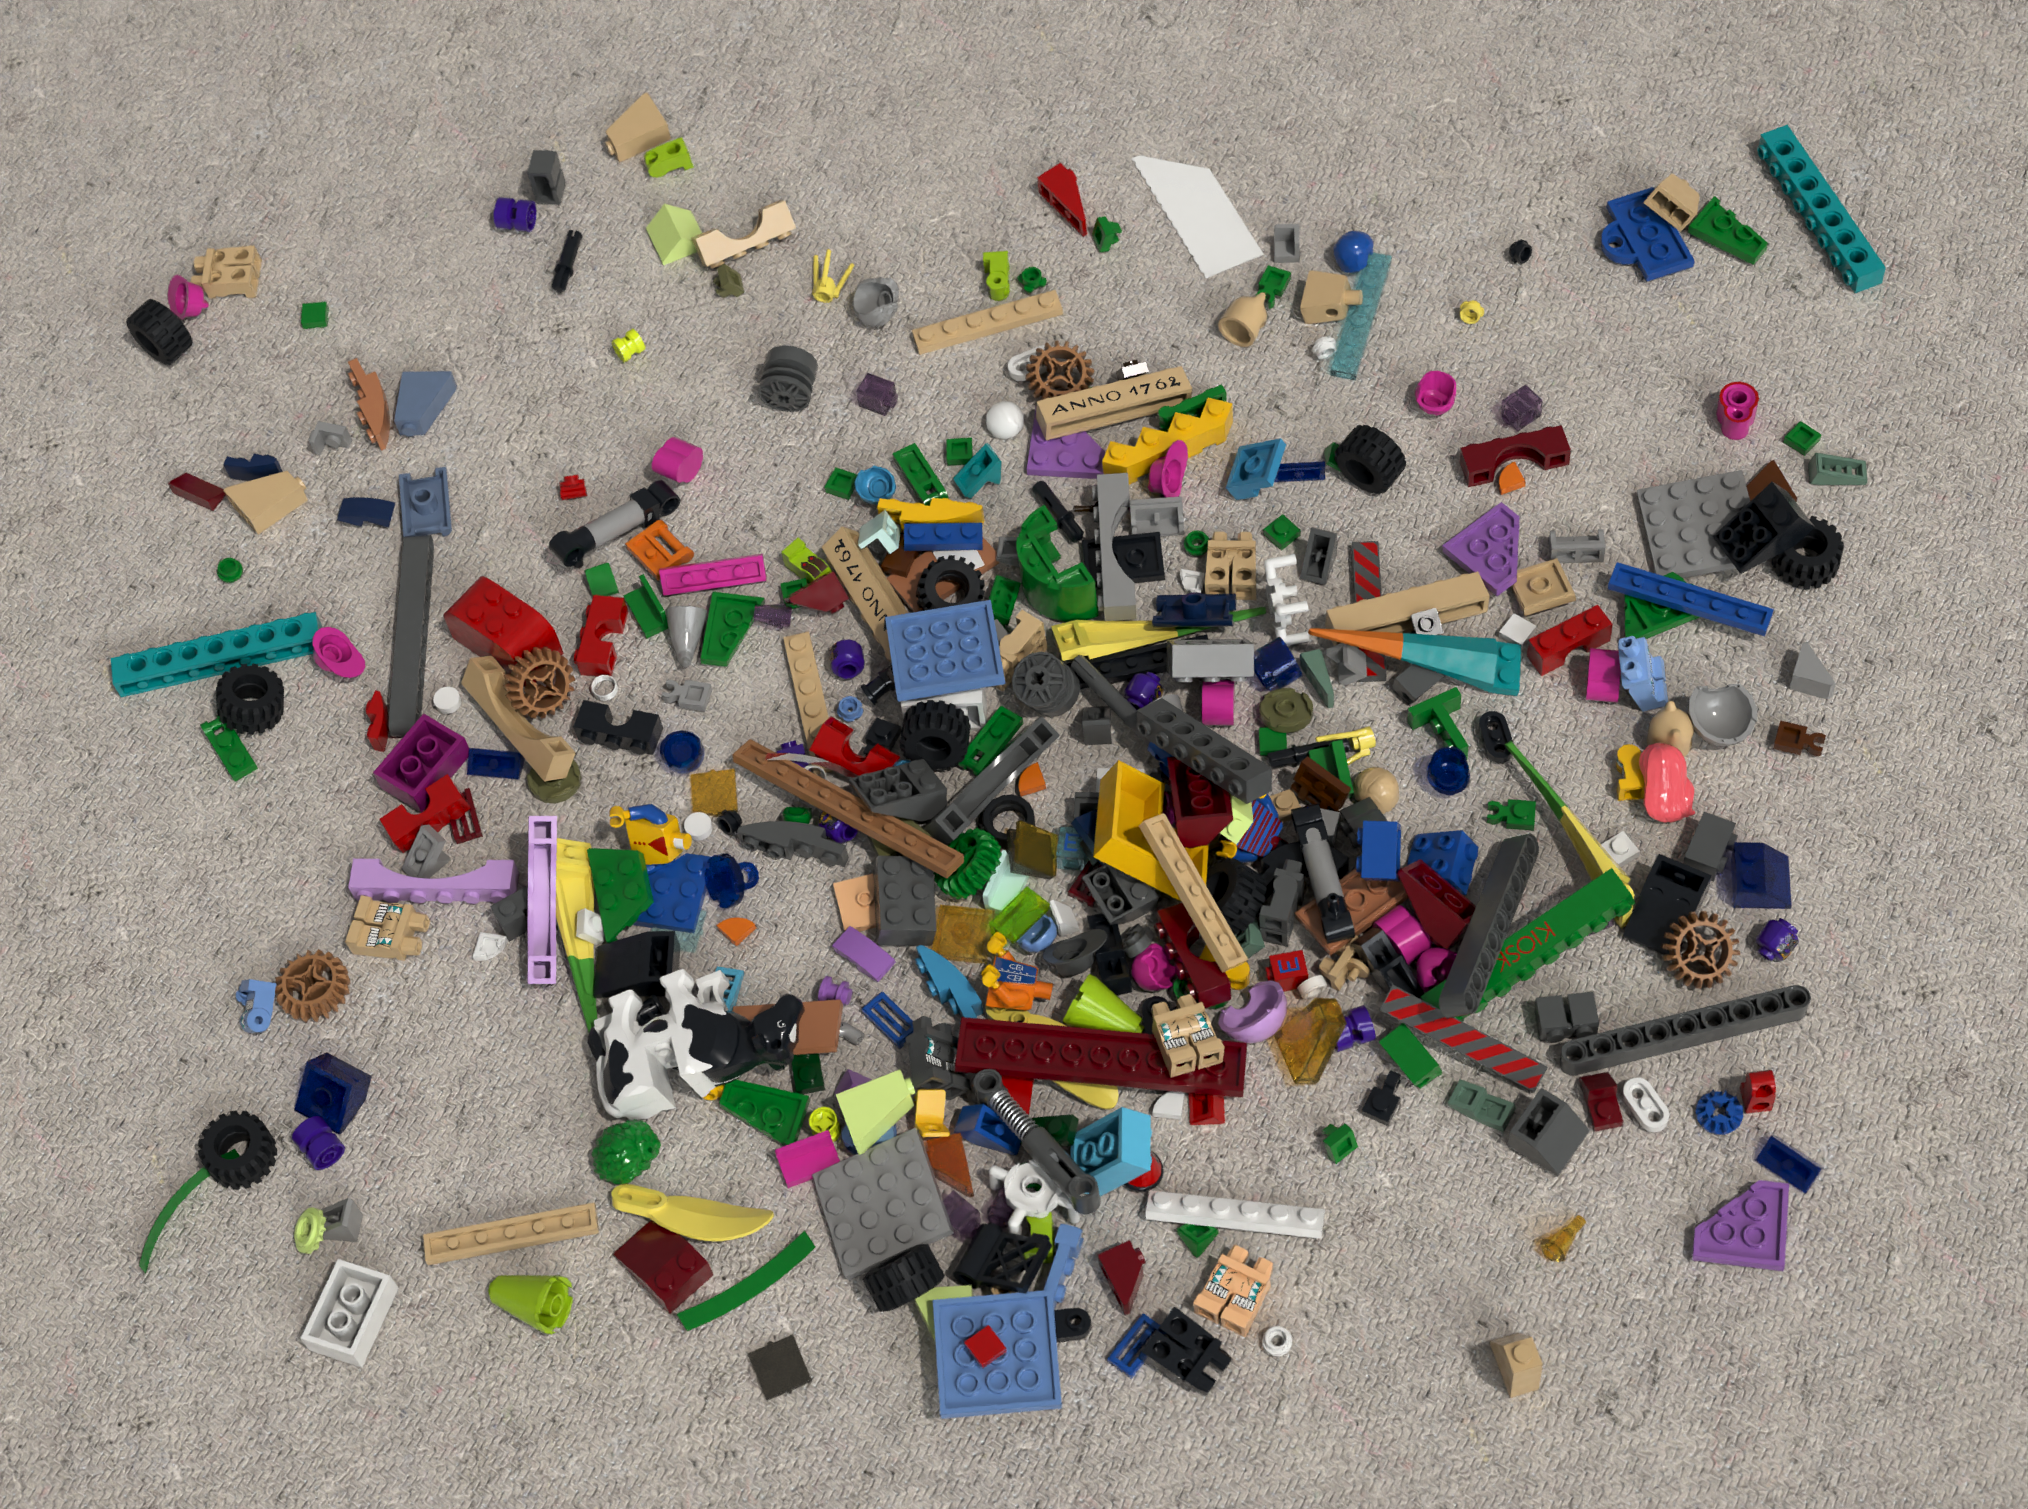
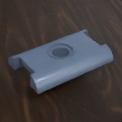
M446 467L435 468L436 476L413 480L410 473L399 475L403 537L425 536L441 533L444 537L451 533L452 526Z

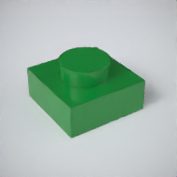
M1282 514L1263 529V534L1282 551L1301 536V530Z

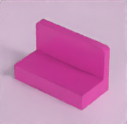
M829 1130L775 1150L788 1188L812 1180V1174L840 1162Z

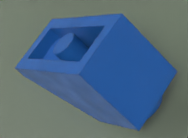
M984 1104L962 1107L954 1130L955 1134L977 1146L1013 1156L1018 1154L1021 1140L993 1109Z

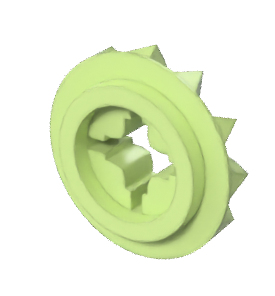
M310 1207L298 1219L294 1238L299 1252L311 1254L314 1250H318L319 1242L324 1240L323 1233L326 1231V1228H324L326 1218L323 1216V1210Z

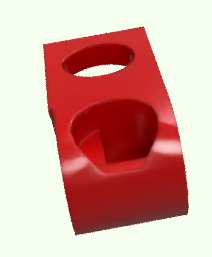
M1770 1069L1747 1072L1746 1082H1742L1739 1087L1745 1113L1772 1111L1776 1098V1084L1773 1071Z

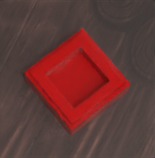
M989 1325L964 1342L965 1347L982 1369L1007 1352L1005 1345Z

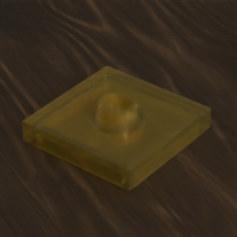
M940 905L936 924L937 931L932 950L947 960L987 964L989 955L987 943L992 937L995 910Z

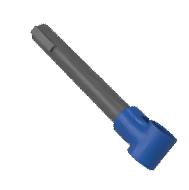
M1078 655L1074 658L1071 664L1074 672L1148 746V752L1159 761L1162 772L1169 778L1167 757L1174 756L1138 734L1136 727L1137 710L1084 656Z

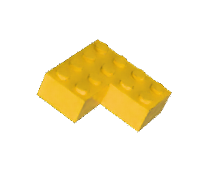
M1118 760L1100 779L1093 857L1181 901L1139 827L1143 821L1163 814L1165 784ZM1208 845L1185 848L1206 885Z

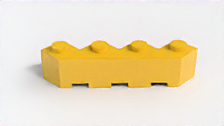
M1207 398L1200 418L1175 412L1168 432L1142 427L1135 447L1110 441L1102 460L1103 474L1128 473L1130 485L1138 481L1137 478L1149 473L1152 463L1160 457L1166 456L1170 446L1176 440L1184 441L1188 449V458L1201 453L1203 448L1214 443L1217 446L1226 442L1233 423V403Z

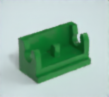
M1404 1023L1379 1041L1381 1047L1384 1048L1412 1084L1419 1089L1443 1074L1439 1064Z

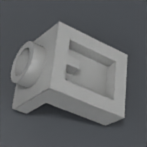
M318 421L315 429L310 433L309 443L314 453L321 455L326 444L334 448L343 447L349 449L352 438L346 426Z

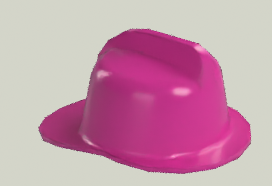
M181 275L173 276L168 288V303L175 315L181 320L185 317H196L201 313L202 308L209 307V303L204 299V292L201 286L188 282Z
M1183 440L1173 442L1167 455L1160 457L1152 463L1149 471V491L1164 494L1165 498L1179 497L1188 460V449Z
M332 627L320 628L315 632L312 638V645L314 647L313 658L321 669L347 678L358 677L363 673L365 660L343 632Z

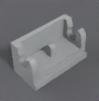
M1182 496L1130 500L1132 535L1160 532V537L1184 535Z
M1598 529L1597 536L1556 537L1555 530H1550L1548 538L1550 560L1557 558L1559 563L1604 562L1606 548L1604 529Z

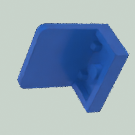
M1463 830L1417 834L1413 840L1407 865L1421 859L1462 895H1467L1479 847Z

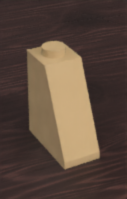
M648 92L639 97L605 131L608 139L605 142L606 148L610 155L614 154L619 163L671 140L668 125Z
M288 471L229 486L224 489L230 504L258 535L308 501L304 493L306 489L305 484L298 476L294 478Z
M1514 1333L1489 1341L1510 1398L1539 1390L1543 1363L1532 1336Z

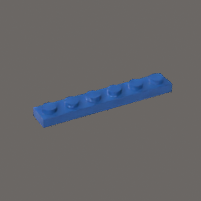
M1619 562L1616 563L1608 583L1609 590L1764 637L1774 612L1772 608Z

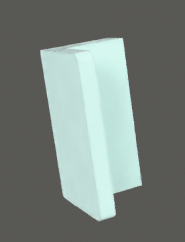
M884 510L860 528L858 546L862 549L878 538L891 554L899 548L901 529Z
M1002 850V856L999 859L1001 863L995 868L996 874H993L990 877V882L987 883L983 892V901L986 911L1011 918L1031 874V868L1010 861L1009 852Z

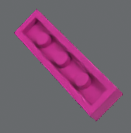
M763 553L659 569L663 596L767 581Z

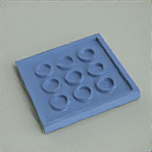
M991 600L885 617L898 702L1005 684Z
M1052 1290L1030 1291L1026 1294L1007 1293L933 1300L941 1419L1062 1409ZM989 1325L1005 1345L1007 1352L982 1369L965 1347L964 1342Z

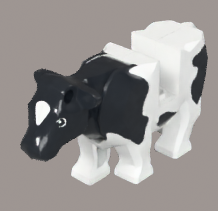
M680 969L660 977L661 985L666 989L665 996L670 1003L668 1014L655 1017L644 1026H639L636 1018L637 1013L643 1006L642 999L633 990H627L609 997V1004L613 1011L611 1014L594 1020L595 1026L591 1028L587 1041L596 1060L598 1091L607 1113L613 1117H625L631 1121L634 1119H649L662 1110L676 1108L667 1069L670 1067H678L680 1076L701 1097L707 1096L717 1086L739 1079L742 1074L761 1064H769L770 1067L778 1072L784 1070L785 1066L793 1061L794 1049L799 1042V1022L805 1008L799 997L787 993L782 995L773 1007L759 1013L750 1021L740 1014L729 1011L723 995L730 984L729 979L721 970L696 979V984L699 988L696 998L691 992L694 986L693 978L684 969Z

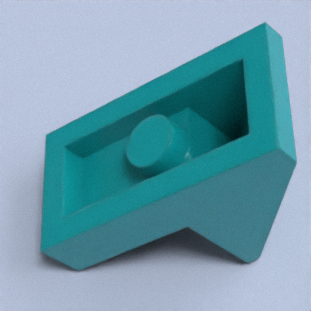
M985 443L957 473L953 480L965 497L972 498L987 481L1000 484L1002 462L990 444Z

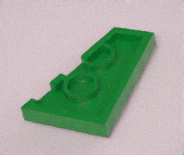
M1714 196L1689 225L1688 233L1755 265L1767 250L1768 242L1748 225H1742L1735 218L1736 214L1730 209L1725 210L1720 205V200Z
M721 592L712 593L701 653V664L728 666L765 604V598Z
M734 1080L725 1084L719 1104L725 1111L781 1145L786 1146L797 1142L810 1098L803 1094Z

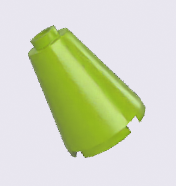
M1091 974L1086 977L1081 985L1076 998L1073 999L1063 1019V1023L1067 1024V1026L1134 1033H1142L1145 1028L1140 1024L1142 1018L1096 976Z
M499 1275L490 1283L488 1288V1294L493 1304L538 1331L551 1335L555 1333L552 1330L556 1327L561 1328L565 1324L573 1303V1297L568 1296V1287L572 1288V1284L568 1278L560 1275Z

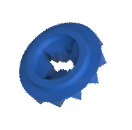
M1713 1089L1710 1093L1702 1095L1697 1103L1696 1117L1699 1124L1708 1132L1718 1135L1729 1134L1735 1131L1743 1120V1105L1739 1103L1737 1096L1728 1094L1726 1090L1720 1092ZM1727 1105L1725 1110L1726 1116L1719 1114L1713 1117L1714 1106L1721 1108Z

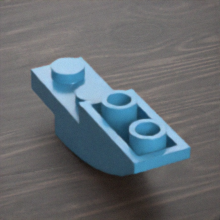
M923 945L917 946L918 958L915 959L920 973H926L929 978L926 984L932 997L937 995L941 1004L948 1002L953 1014L959 1013L960 1017L977 1018V1016L984 1014L982 1002L966 977L943 956Z

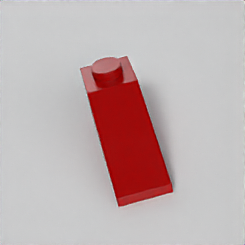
M1060 162L1037 177L1039 194L1084 237L1087 235L1086 218L1076 182L1077 177L1071 169H1067Z

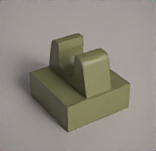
M725 263L717 268L718 276L713 280V283L720 288L716 290V294L725 298L731 294L739 297L745 293L740 273Z

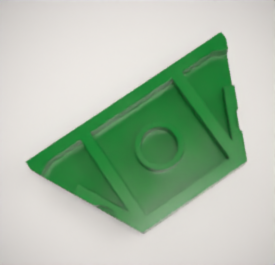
M1674 572L1663 575L1665 577L1685 582L1682 577H1680ZM1624 594L1625 638L1634 636L1636 639L1642 637L1648 639L1700 618Z
M589 848L587 853L606 942L610 943L618 940L617 935L626 926L631 927L638 920L639 915L645 912L654 902L644 854L638 850Z

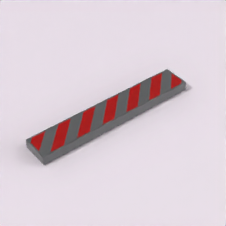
M1352 542L1355 603L1363 599L1368 600L1382 596L1379 542ZM1357 647L1366 654L1367 677L1360 679L1359 682L1386 681L1385 655Z
M1392 985L1379 1009L1532 1092L1536 1091L1548 1068L1455 1017H1444L1440 1009L1395 985Z

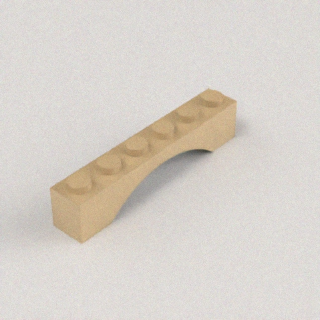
M493 656L470 658L461 684L543 781L566 778L575 756L574 750L562 736H550L534 728L524 715L519 713L518 709H514L511 706L512 701H509L505 696L509 691L505 690L503 686L508 683L504 676L506 672Z

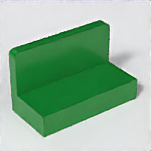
M642 574L639 576L642 587L623 595L644 636L648 639L667 630L668 623L662 605L646 577Z
M1343 740L1333 741L1329 747L1310 750L1309 758L1349 786L1351 790L1347 799L1352 798L1354 791Z

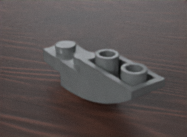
M767 821L740 826L737 830L740 842L745 848L751 851L760 850L766 852L776 859L785 858L791 860L794 852H797L802 857H814L829 866L838 865L841 867H845L849 859L846 845L828 840L825 828L789 821Z

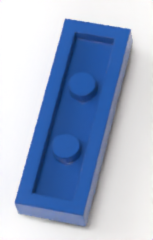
M982 523L904 524V551L983 550Z

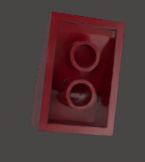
M1421 859L1401 868L1398 875L1424 931L1430 935L1431 941L1441 948L1444 947L1446 950L1461 942L1476 906Z
M650 1220L613 1253V1256L669 1314L713 1276L708 1261L681 1235L658 1225L653 1220Z

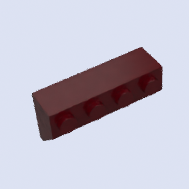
M1167 757L1176 834L1184 848L1207 846L1233 821L1229 792L1175 757Z

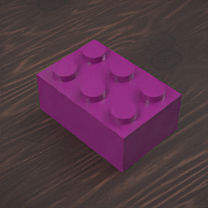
M423 713L375 769L373 774L382 790L422 813L430 803V797L425 788L446 774L452 778L472 753L465 737Z

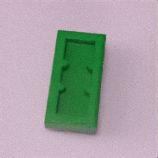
M999 575L995 577L988 600H991L994 620L998 619L1001 624L1008 626L1020 589V582Z

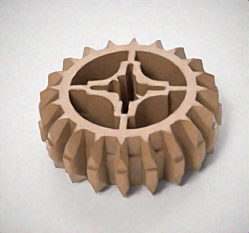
M1056 340L1054 347H1051L1048 342L1045 343L1044 350L1038 347L1036 355L1030 356L1029 361L1031 363L1026 366V370L1029 373L1026 374L1025 379L1030 381L1028 389L1035 390L1033 397L1038 398L1042 396L1041 400L1068 394L1069 392L1089 389V386L1093 385L1094 379L1091 376L1094 375V369L1089 368L1092 361L1091 359H1085L1086 352L1077 353L1079 346L1075 345L1071 349L1069 348L1068 341H1065L1064 346H1060L1059 341ZM1055 358L1066 359V361L1059 362ZM1043 364L1047 367L1046 371L1049 373L1044 383L1039 374ZM1075 367H1077L1080 373V381L1077 385L1074 384L1073 378L1070 375ZM1056 372L1057 374L1065 372L1064 377L1062 375L1055 376ZM1060 387L1065 391H1056L1053 388Z
M533 647L532 653L524 650V658L515 656L517 662L515 666L508 665L512 672L511 674L504 675L505 679L510 681L503 685L504 689L509 691L505 696L509 701H512L511 706L514 709H518L522 715L528 714L531 718H536L538 715L541 718H546L547 712L555 715L556 707L564 709L563 700L571 701L567 693L575 691L574 687L570 685V683L575 681V677L570 674L573 668L567 665L568 660L556 650L551 652V649L543 647L542 650L538 647ZM556 674L555 685H553V678ZM533 679L543 682L546 686L538 685ZM524 680L526 681L525 694L523 693Z
M1700 911L1699 917L1695 912H1689V921L1686 917L1679 916L1678 920L1681 926L1671 923L1670 928L1674 931V934H1664V937L1670 940V944L1661 945L1662 949L1669 950V954L1663 955L1662 959L1672 961L1666 969L1668 971L1677 969L1674 979L1680 980L1684 977L1683 984L1686 986H1690L1693 982L1695 988H1701L1704 982L1707 988L1713 987V979L1719 984L1723 983L1721 973L1731 976L1732 972L1727 966L1736 967L1738 965L1735 960H1731L1732 955H1740L1739 950L1732 949V945L1739 944V939H1730V936L1735 933L1734 928L1724 930L1728 921L1722 919L1718 922V914L1712 913L1708 918L1707 911ZM1705 926L1714 931L1716 935L1703 939L1693 928ZM1686 934L1685 938L1688 942V947L1680 955V944ZM1721 943V956L1715 965L1714 951ZM1698 944L1706 945V950H1702L1705 952L1704 955L1696 954V949H1699L1696 947ZM1698 960L1702 966H1706L1708 971L1698 974L1688 969L1685 964Z
M307 949L306 956L302 957L297 953V960L294 962L287 959L288 967L280 968L282 976L275 977V982L278 985L275 990L277 1002L282 1006L283 1011L288 1015L290 1014L295 1020L301 1017L302 1021L306 1023L311 1017L314 1021L318 1022L321 1015L329 1019L328 1012L331 1010L338 1012L337 1004H345L344 996L350 994L348 985L351 984L348 970L343 966L339 958H334L330 952L324 955L323 951L319 949L313 955ZM323 971L332 974V981L323 977ZM293 991H298L303 996L302 1001L293 998Z

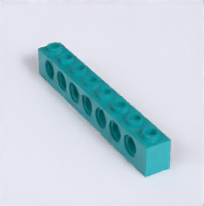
M1788 124L1761 134L1759 146H1757L1760 159L1765 160L1771 175L1774 178L1776 177L1781 184L1783 193L1790 197L1796 212L1803 216L1807 228L1813 231L1817 237L1819 246L1826 250L1832 265L1837 267L1842 274L1844 283L1847 286L1849 285L1854 293L1882 284L1886 269L1885 265Z
M316 612L302 613L299 616L286 619H276L264 624H254L242 629L227 630L220 634L201 636L189 641L175 642L158 648H148L145 651L131 654H122L121 656L110 658L113 685L122 698L222 675L225 671L230 672V668L234 666L237 668L241 667V664L252 666L253 663L262 666L311 655L314 650L312 638L315 632L323 628Z

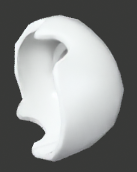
M1001 401L995 403L988 410L986 426L993 436L1006 440L1016 436L1023 429L1024 416L1021 409L1013 402Z

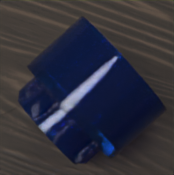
M1281 637L1256 650L1254 672L1265 689L1270 690L1274 687L1281 689L1303 677L1299 665Z

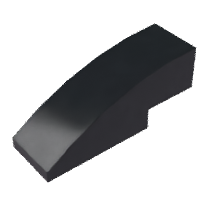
M1103 913L1087 916L1090 930L1101 929L1107 934L1105 943L1095 952L1101 982L1116 995L1131 993V980L1118 924L1110 925Z
M1373 927L1351 943L1386 995L1392 985H1395L1422 1000L1420 996L1424 994L1402 954L1396 953L1382 929Z

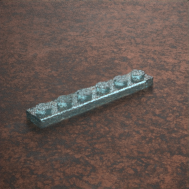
M1378 253L1368 255L1367 266L1362 269L1356 290H1362L1363 301L1361 305L1350 306L1331 367V376L1356 381L1390 270L1392 256Z

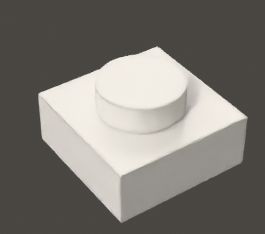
M1624 831L1601 844L1620 867L1638 858L1640 854L1639 849Z
M586 908L578 911L576 936L594 945L603 943L604 930L601 915Z

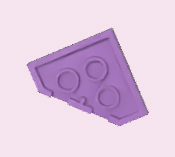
M1035 409L1027 475L1097 479V475L1103 474L1102 460L1106 452L1085 431L1045 440L1036 419Z
M1500 502L1442 545L1443 553L1469 574L1479 572L1485 587L1494 595L1499 596L1517 582L1520 518L1515 512Z
M1758 1180L1750 1186L1749 1190L1738 1198H1734L1718 1210L1717 1214L1709 1220L1698 1225L1694 1230L1692 1260L1784 1271L1789 1183Z

